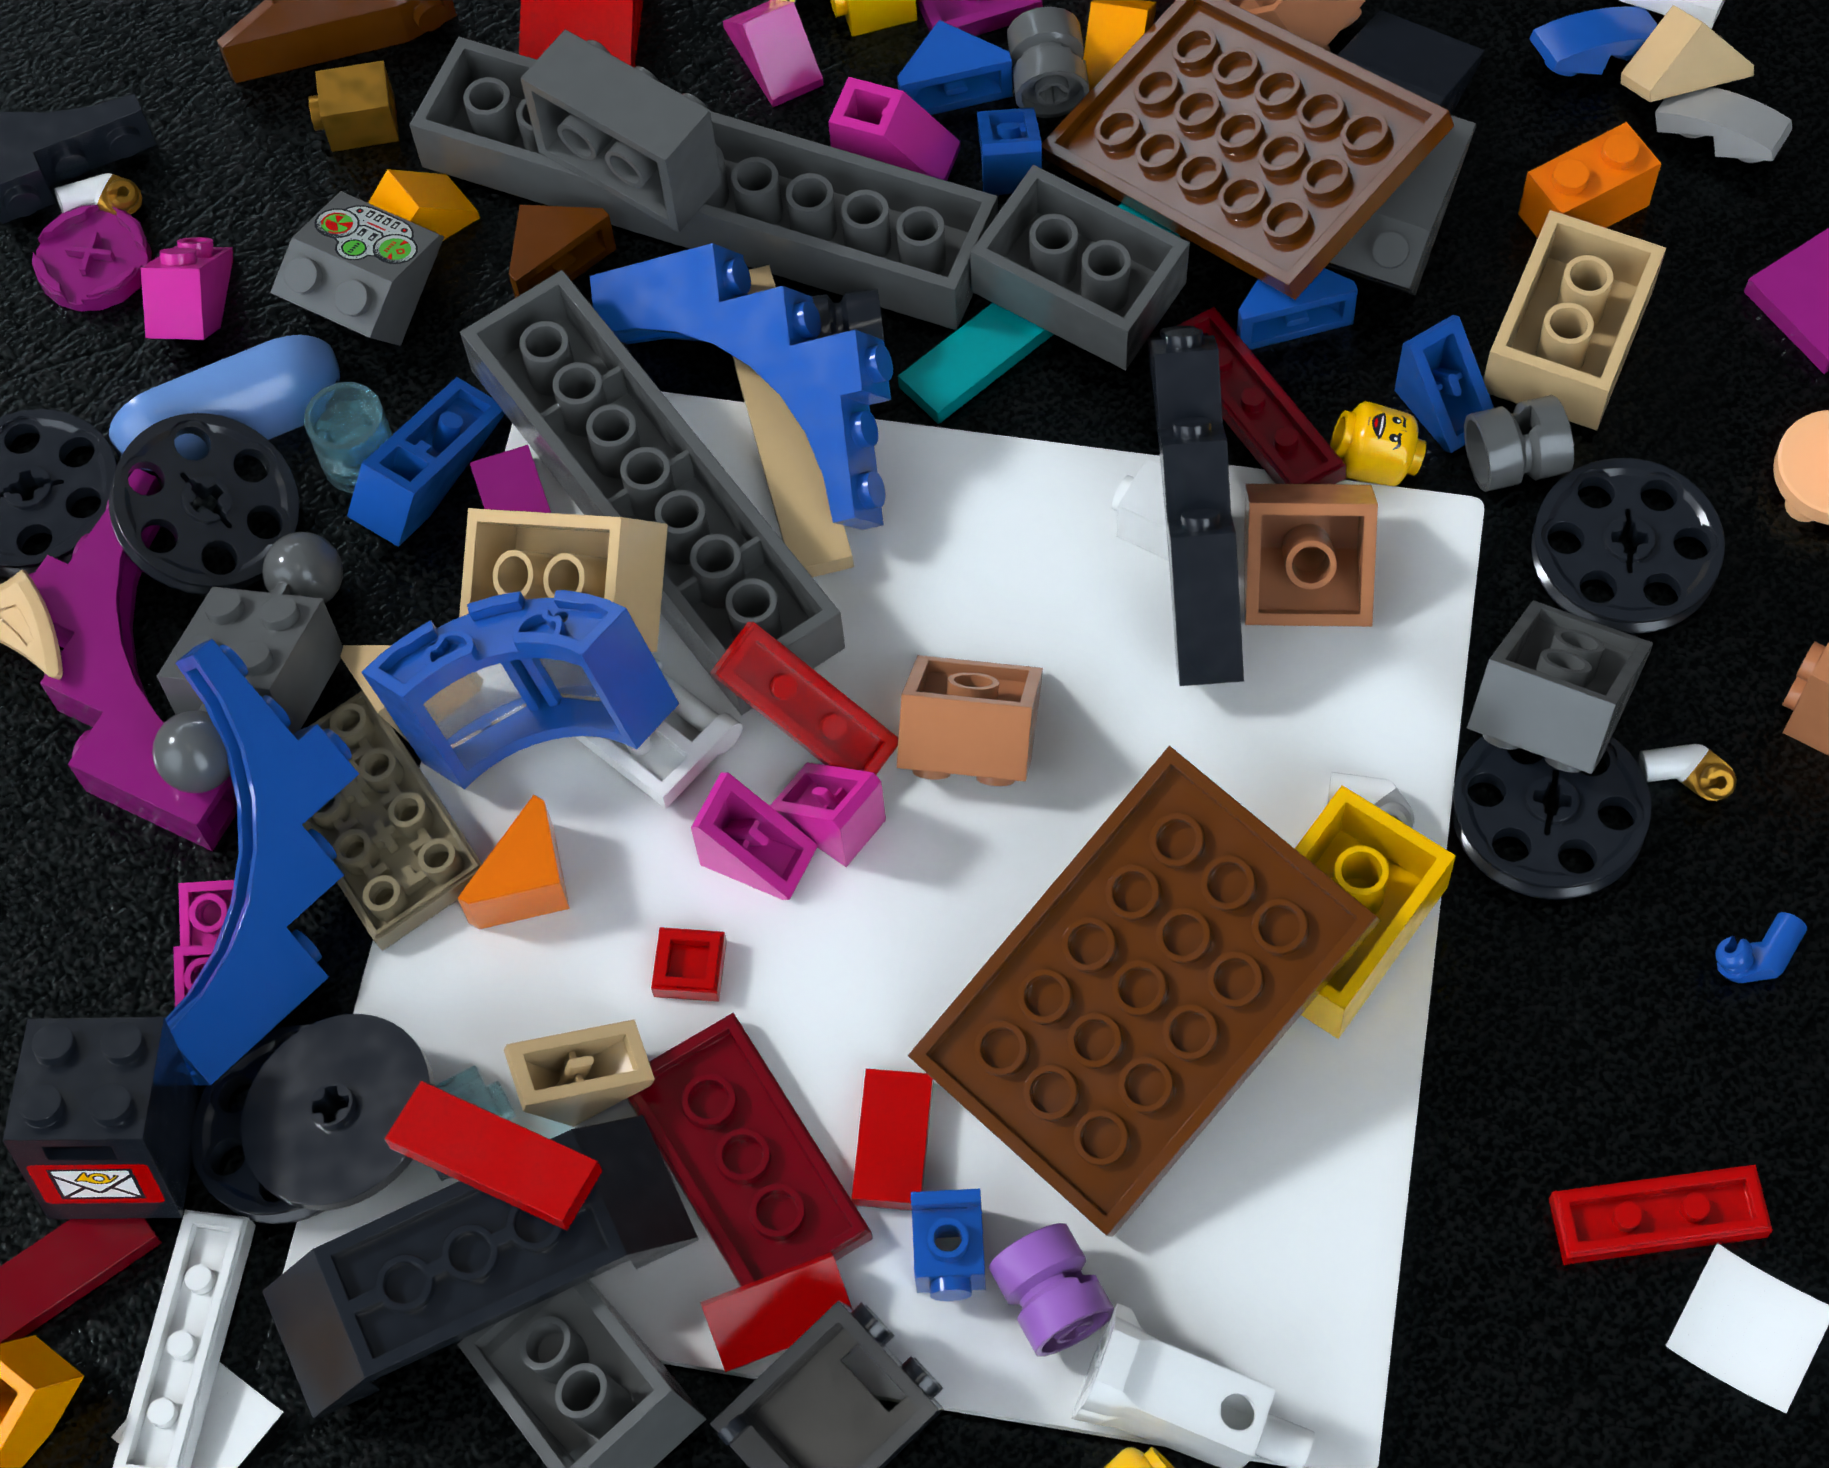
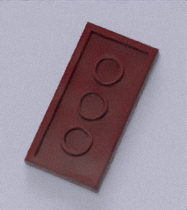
M734 1012L649 1061L655 1078L651 1086L628 1097L627 1100L637 1116H644L664 1162L740 1287L830 1252L833 1254L835 1261L873 1239L868 1225Z

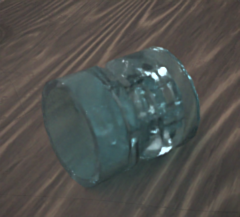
M340 382L319 391L311 398L305 409L304 425L326 479L337 489L353 493L362 462L392 436L378 396L367 386L355 382Z

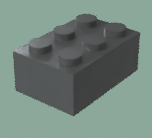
M565 29L520 78L539 153L673 230L680 232L722 184L711 113L706 105L692 94H680L662 84L647 69L640 66L632 67L612 56L597 41H585Z
M1032 165L970 251L971 292L1126 371L1186 284L1190 242Z

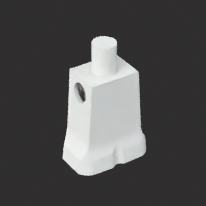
M1119 1303L1116 1304L1110 1321L1093 1355L1072 1415L1074 1420L1121 1429L1220 1468H1243L1255 1455L1286 1468H1303L1309 1456L1315 1432L1269 1414L1276 1392L1275 1388L1148 1335L1140 1327L1133 1310Z

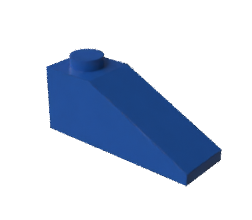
M456 377L362 462L347 517L399 547L432 515L505 414L492 397Z

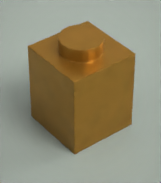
M384 60L315 71L318 95L309 96L308 98L311 119L315 131L325 130L332 152L400 141L395 96Z

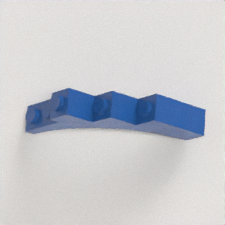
M714 243L590 276L593 308L620 342L633 344L661 339L708 342L749 365L782 397L804 430L824 478L833 523L860 530L884 525L882 506L885 503L886 493L883 480L877 472L874 448L878 442V427L869 406L891 400L889 380L893 375V364L890 353L884 345V340L858 330H851L817 339L821 331V319L813 303V297L785 286L748 295L751 288V277L743 255Z
M213 639L194 646L175 663L205 705L210 719L225 746L237 800L239 854L231 903L213 952L185 998L165 1018L195 1085H212L329 977L317 963L322 956L313 942L298 930L290 932L287 926L344 876L342 871L333 862L337 858V854L332 845L318 831L314 829L307 831L303 824L359 775L358 771L349 762L352 758L350 749L335 732L330 729L322 730L318 724H315L292 734L287 728L291 725V721L285 710L270 696L264 695L261 697L245 678L249 673L248 669L237 653L227 645L222 644L218 646Z

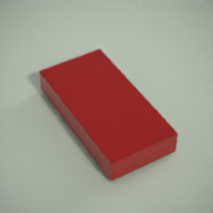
M866 1068L852 1189V1202L855 1206L912 1211L911 1192L923 1191L934 1079L927 1073Z
M831 1252L700 1302L725 1372L789 1348L838 1300L849 1305L852 1309L836 1261Z

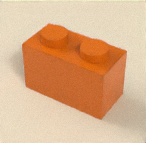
M1625 122L1529 171L1518 215L1537 238L1550 210L1607 228L1649 206L1661 162L1631 126Z

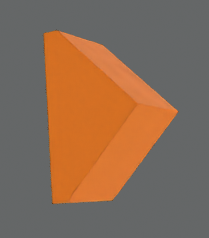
M535 795L531 797L458 896L468 923L474 927L483 929L570 909L554 827L545 801Z

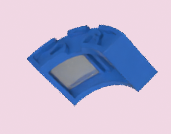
M556 590L554 598L525 599L521 591L469 603L467 604L469 614L454 619L438 628L435 627L432 620L421 625L382 652L361 672L422 763L464 790L477 777L504 758L549 740L578 736L600 737L624 743L637 750L679 705L677 698L627 608L608 599L567 590Z

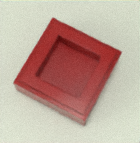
M659 927L651 985L653 996L719 1002L727 944L725 932Z

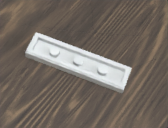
M185 1210L113 1468H191L256 1227L249 1217Z

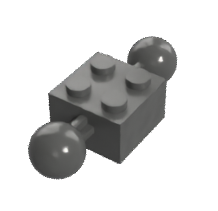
M310 532L290 533L278 539L270 547L265 556L262 571L263 580L269 593L212 587L158 673L157 678L175 715L169 718L158 730L153 742L152 756L160 777L171 787L186 793H204L217 788L231 775L227 752L222 739L213 725L205 705L175 663L194 646L213 639L218 646L224 644L230 647L245 663L249 672L245 678L261 697L264 695L270 696L285 710L291 721V725L287 727L291 733L294 734L302 728L341 660L340 655L343 649V645L325 605L335 596L340 588L343 578V565L336 548L320 535Z

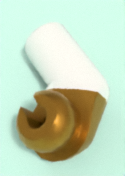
M105 173L54 188L62 213L84 205H98L100 210L117 215V212L112 207L125 210L131 215L139 209L142 202L141 192L134 182L111 173Z
M1689 744L1639 752V766L1647 782L1677 779L1700 797L1710 801L1727 798L1736 787L1737 779L1733 769L1703 745Z

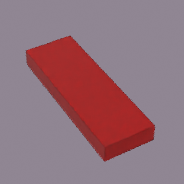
M747 622L710 672L713 677L825 765L874 772L877 775L898 746V737L755 622Z
M420 1081L385 1137V1141L392 1150L566 1231L569 1229L603 1171L597 1160L423 1081Z
M1756 1165L1554 1191L1549 1197L1563 1265L1716 1245L1717 1243L1724 1244L1768 1238L1773 1231Z

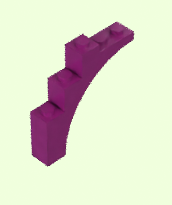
M135 469L128 478L132 489L141 495H155L162 490L156 476L140 469ZM108 500L106 511L92 531L82 536L77 542L72 559L68 564L47 555L36 572L29 574L48 608L56 631L58 644L64 648L60 650L63 668L62 678L58 680L44 674L40 684L59 712L93 727L79 737L72 752V759L68 763L86 792L213 851L237 814V800L232 778L230 775L220 786L204 793H186L168 785L155 768L152 756L153 742L164 722L150 705L140 679L133 637L136 591L142 570L125 553L114 533L110 520ZM149 526L141 532L142 542L148 549L161 526Z

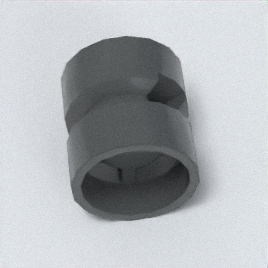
M1050 6L1026 11L1012 21L1007 29V39L1013 66L1016 104L1019 108L1034 107L1036 117L1040 118L1061 117L1069 114L1089 93L1086 61L1082 60L1084 47L1079 20L1066 9Z
M1554 395L1519 402L1512 414L1501 406L1471 413L1466 416L1464 423L1466 452L1474 479L1479 488L1484 492L1518 485L1522 482L1525 473L1536 481L1572 471L1574 464L1572 432L1564 407Z

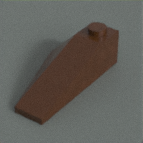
M264 0L221 36L217 42L231 78L235 83L406 43L428 31L439 28L443 23L456 17L457 14L453 0Z

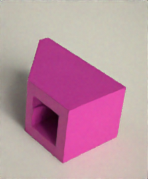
M848 77L828 122L831 147L945 181L948 180L961 149L960 141L904 91Z
M183 238L177 240V246L160 250L159 257L141 267L146 338L204 340L221 328L233 263L232 247H213V239Z

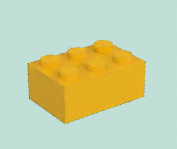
M1341 785L1295 847L1299 853L1381 920L1301 1014L1337 1039L1340 1038L1447 889L1456 857L1453 853Z

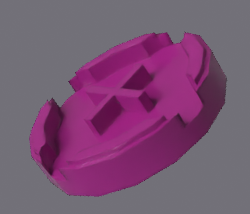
M84 205L62 213L49 223L38 238L40 245L36 250V256L33 252L32 266L44 293L60 306L76 311H98L122 303L136 292L142 285L141 267L151 261L152 250L141 224L128 212L112 207L117 212V215L100 210L98 205Z

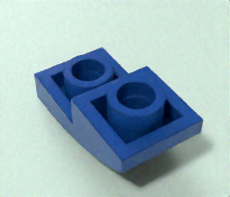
M1628 6L1602 8L1569 15L1535 28L1530 36V41L1545 60L1546 66L1557 74L1563 76H1575L1577 73L1602 75L1611 55L1618 59L1631 60L1658 24L1644 8Z

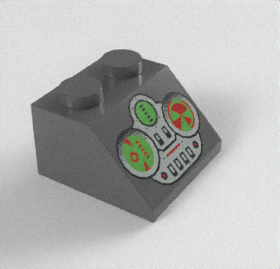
M340 191L291 238L270 293L364 336L401 346L445 236Z

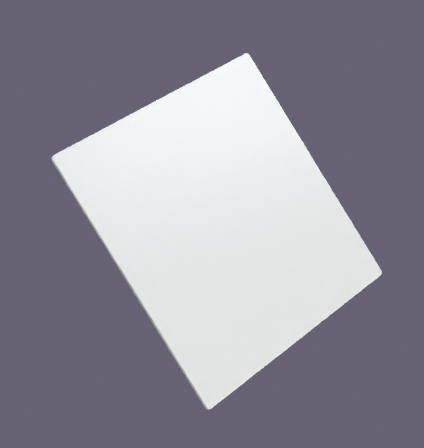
M662 392L782 539L745 402ZM875 419L878 427V442L874 446L877 472L883 480L886 493L885 503L882 506L884 525L865 530L844 526L853 556L854 567L813 577L841 612L845 642L843 650L813 670L899 738L901 694L917 655L1043 668L1032 760L1026 782L1015 781L1008 786H990L977 781L976 776L951 774L948 778L938 780L920 778L914 775L910 769L897 768V746L876 775L882 781L886 821L847 867L817 848L790 900H781L703 867L699 862L691 826L720 773H730L770 806L807 762L825 764L754 708L741 716L660 612L657 652H651L652 655L663 664L662 671L719 715L728 713L743 725L737 742L726 753L718 754L666 809L575 737L549 740L520 750L490 767L465 790L424 765L421 761L419 768L482 863L531 797L535 795L544 800L555 831L570 909L478 929L468 923L459 900H457L383 951L372 941L353 1014H366L386 1019L408 1033L418 1043L429 1060L433 1071L435 1087L551 1139L571 1129L637 1115L627 1099L575 1127L523 1112L504 1053L506 1044L635 1019L648 1061H651L734 1012L852 1200L866 1068L926 1073L908 1057V1054L1169 745L1293 848L1298 845L1327 806L1331 772L1392 781L1412 808L1414 813L1412 829L1447 850L1484 517L1483 502L1477 497L1350 480H1342L1336 483L1372 485L1378 503L1372 627L1245 625L1246 484L1276 483L1264 469L1229 465L1231 516L1237 542L1244 682L1180 686L1176 668L1169 560L1117 537V511L1112 509L1115 493L1125 476L1130 475L1135 478L1146 458L1160 463V456ZM512 423L505 451L525 445L529 446L551 513L584 515ZM545 659L559 683L588 679L583 668L579 665L566 661ZM501 663L478 670V673L481 675L479 686L435 721L444 736L478 712L519 694ZM673 711L665 719L668 724L692 742L701 733ZM1441 897L1340 1038H1335L1301 1015L1113 1237H1108L934 1080L923 1191L981 1190L986 1290H972L971 1297L959 1301H938L930 1298V1293H917L914 1276L912 1211L856 1206L871 1230L873 1239L836 1261L852 1309L854 1310L861 1302L867 1305L895 1335L886 1346L902 1364L912 1356L931 1373L944 1388L934 1398L946 1411L1162 1446L1121 1429L1072 1419L1091 1360L1109 1322L1086 1339L1065 1350L1045 1357H1037L1017 1321V1317L1022 1310L1021 1305H1008L988 1268L992 1260L1015 1241L1043 1227L1065 1223L1086 1258V1263L1081 1270L1082 1274L1096 1275L1114 1309L1117 1303L1129 1307L1133 1310L1140 1327L1148 1335L1276 1389L1269 1414L1315 1432L1313 1444L1303 1468H1377L1379 1464ZM659 927L725 932L727 944L719 1002L653 996L651 985ZM413 1159L408 1167L392 1183L370 1198L351 1206L326 1210L309 1219L297 1222L283 1273L312 1249L448 1187L459 1180ZM667 1167L699 1240L639 1269H636L631 1260L590 1280L662 1364L757 1379L787 1349L725 1372L700 1302L740 1286ZM960 1237L937 1238L935 1241V1245L943 1251H953L961 1243ZM859 1344L842 1360L877 1399L899 1403L906 1397ZM1256 1455L1251 1460L1281 1466Z

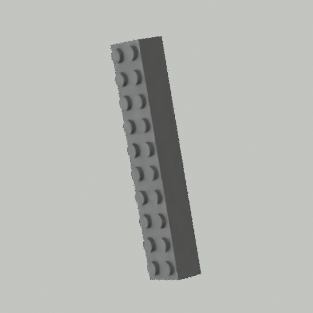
M458 37L410 123V129L421 165L424 168L548 206L603 208L610 216L611 225L689 249L714 243L742 254L744 262L748 267L758 268L770 265L771 272L774 275L842 296L845 292L878 289L880 307L954 330L958 329L974 294L971 292L970 251L998 214V196L710 111L722 184L684 228L677 232L539 153L520 79L536 62V59L462 37Z

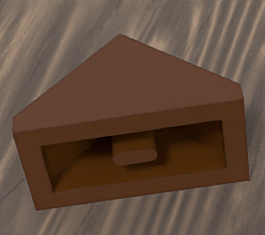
M520 205L509 269V277L515 298L561 270L573 281L614 252L617 248L609 214L603 208Z

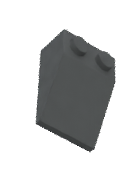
M1451 115L1454 127L1326 267L1415 296L1473 137L1476 123Z
M1533 600L1490 657L1467 729L1483 734V738L1496 747L1508 750L1522 748L1541 755L1549 765L1556 769L1572 773L1584 771L1592 774L1606 751L1650 654L1653 642Z
M590 1279L469 1335L457 1344L547 1468H654L706 1420V1417L668 1369Z

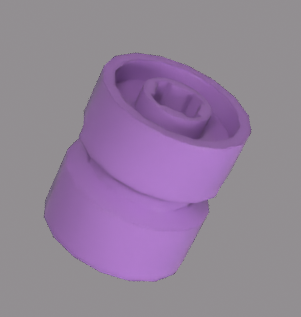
M1065 1223L1049 1225L1022 1237L1001 1251L988 1267L1008 1305H1021L1022 1310L1017 1317V1321L1037 1357L1058 1353L1086 1339L1109 1322L1114 1311V1307L1096 1275L1082 1274L1081 1270L1086 1263V1258Z

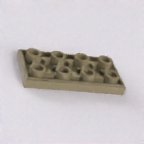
M362 690L310 725L318 724L322 730L330 729L346 743L352 754L349 762L358 771L359 775L303 824V827L307 831L309 829L318 831L334 848L337 858L333 862L344 874L337 883L373 941L383 951L457 901L458 896L483 863L394 728L377 713Z

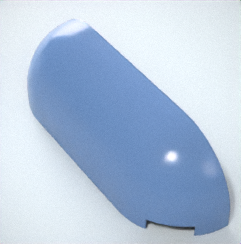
M291 335L272 339L137 395L127 402L113 418L109 428V439L116 454L121 458L134 438L151 425L177 415L206 413L239 421L269 440L299 428L323 413L324 408L322 404L331 394L336 381L340 380L339 364L331 346L319 338L307 335ZM183 434L174 440L177 452L188 460L197 461L208 455L206 443L199 436Z

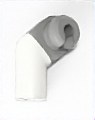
M1331 772L1327 804L1341 785L1413 828L1414 813L1412 808L1392 781L1382 778Z

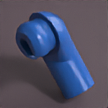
M1780 912L1776 915L1762 942L1749 943L1747 939H1741L1737 944L1734 936L1722 940L1715 952L1718 971L1726 979L1738 984L1779 977L1786 969L1807 931L1806 924L1793 914Z

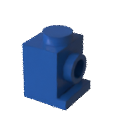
M961 1189L911 1192L914 1276L917 1293H930V1298L938 1301H959L971 1297L972 1290H986L981 1190ZM960 1237L961 1239L960 1245L953 1251H943L935 1245L937 1238Z

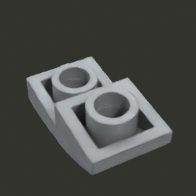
M1708 87L1665 98L1655 112L1657 132L1680 134L1686 138L1714 136L1715 157L1738 158L1748 163L1763 160L1773 161L1792 131V120L1775 109L1738 93L1716 87Z

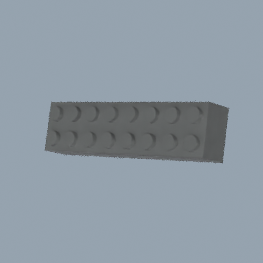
M563 270L460 331L474 375L584 515L624 517L668 524L661 614L741 716L753 707L713 677L710 672L747 622H755L812 669L845 648L841 612Z

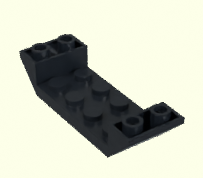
M639 1115L575 1128L551 1138V1140L597 1160L603 1170L567 1231L458 1181L312 1249L262 1291L312 1418L314 1420L320 1419L379 1391L380 1387L376 1379L629 1260H631L636 1269H639L698 1241L699 1238L644 1116Z

